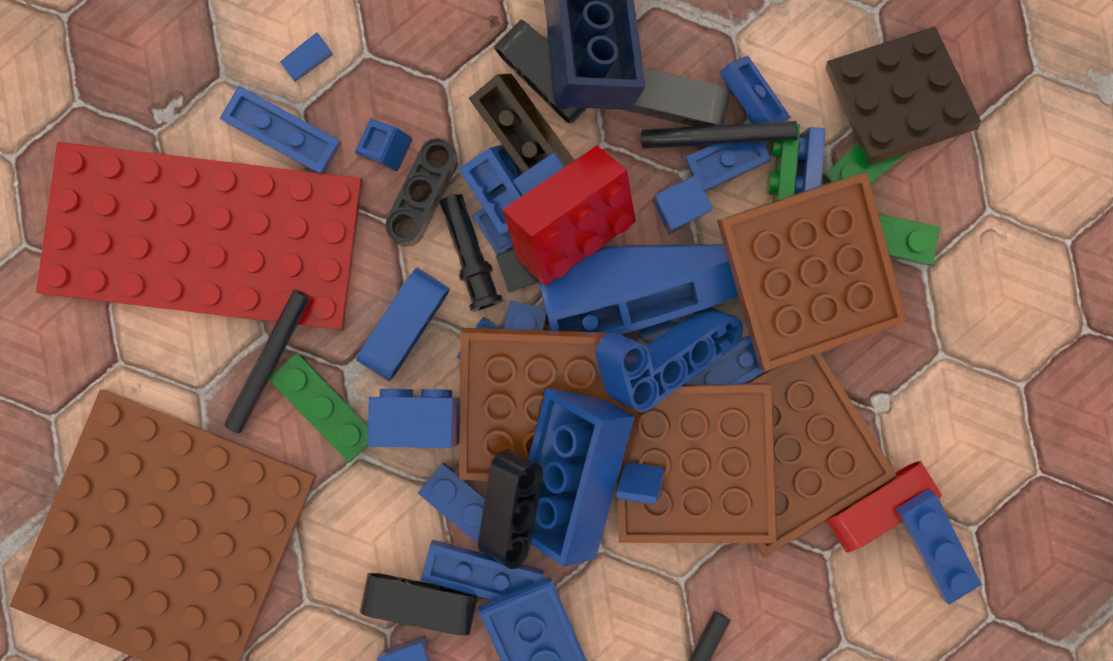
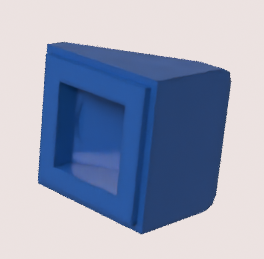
M370 118L355 153L386 168L398 171L412 142V138L397 127Z
M632 462L626 463L616 497L622 500L641 503H657L662 492L664 469L659 466Z

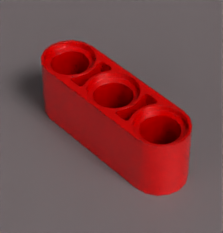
M922 461L911 463L895 472L897 475L895 478L826 519L846 553L863 547L902 523L896 508L925 490L930 489L937 495L938 499L941 498V492Z

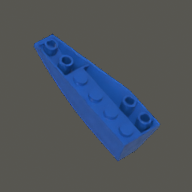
M724 244L608 246L600 248L593 255L587 256L571 267L565 275L556 278L548 285L544 286L539 281L551 331L624 334L670 321L739 297Z

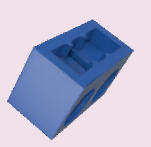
M503 145L488 148L460 167L459 170L500 235L509 232L503 209L522 197V194L513 182L522 173Z

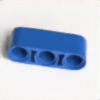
M420 268L414 269L360 350L356 361L388 382L391 381L442 305L450 288Z

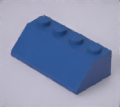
M546 388L529 455V460L540 465L543 470L531 545L561 566L566 567L593 560L597 557L635 416L607 400L554 388Z

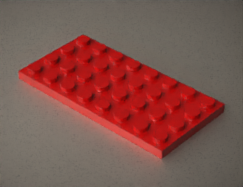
M57 142L36 293L277 322L293 289H296L311 297L298 325L344 330L363 180L358 177L325 173L321 175L316 172Z

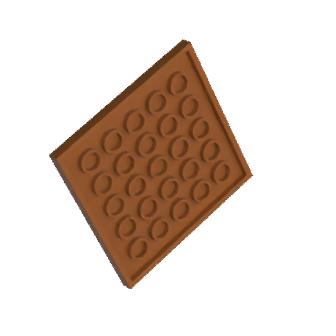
M100 389L10 607L142 661H241L317 475L108 390Z

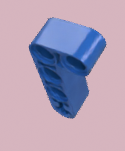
M709 307L693 313L647 346L617 333L606 334L600 339L595 352L606 393L610 398L638 412L649 410L732 350L742 338L743 324L738 317Z

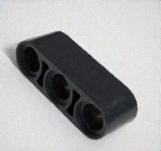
M521 19L493 47L503 61L567 123L573 124L588 109L556 107L549 44L524 20Z
M430 139L421 147L387 217L385 224L386 232L400 246H414L423 238L439 205V201L442 199L456 170L457 158L450 143L444 139ZM441 150L448 153L449 158L444 166L436 168L429 165V157L433 152ZM423 184L430 186L432 193L428 200L416 202L412 199L413 190L417 186ZM402 219H412L415 223L413 233L408 237L397 236L395 229L398 222Z
M511 449L500 451L492 461L478 547L481 552L508 569H516L525 562L530 551L543 470L537 463Z
M367 573L360 614L385 621L465 636L471 633L478 596L432 583L382 573Z

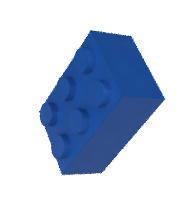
M380 388V397H369L368 447L453 448L459 445L460 398H452V390L421 389V397H413L414 389Z

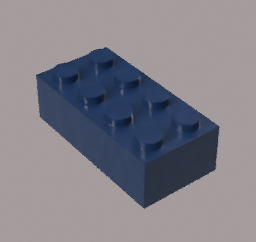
M544 0L556 107L631 110L645 89L634 0Z

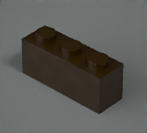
M512 73L497 74L468 98L522 173H525L554 152L557 153L565 167L574 161V158Z

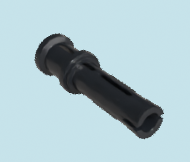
M454 194L441 199L439 203L445 215L447 226L462 267L459 271L460 281L465 282L472 302L469 305L470 311H480L503 302L502 295H498L490 274L493 271L492 265L484 260L463 194Z

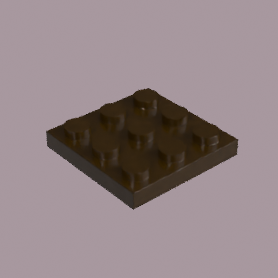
M935 26L827 61L826 71L868 165L979 129L981 124L980 117Z

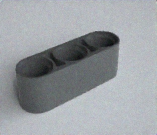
M643 68L645 89L631 110L626 111L693 127L723 125L730 90L716 84Z

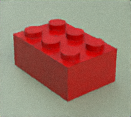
M598 145L503 209L517 260L544 286L556 278L565 275L571 267L587 256L596 253L601 246L618 234L627 231L636 222L627 169Z

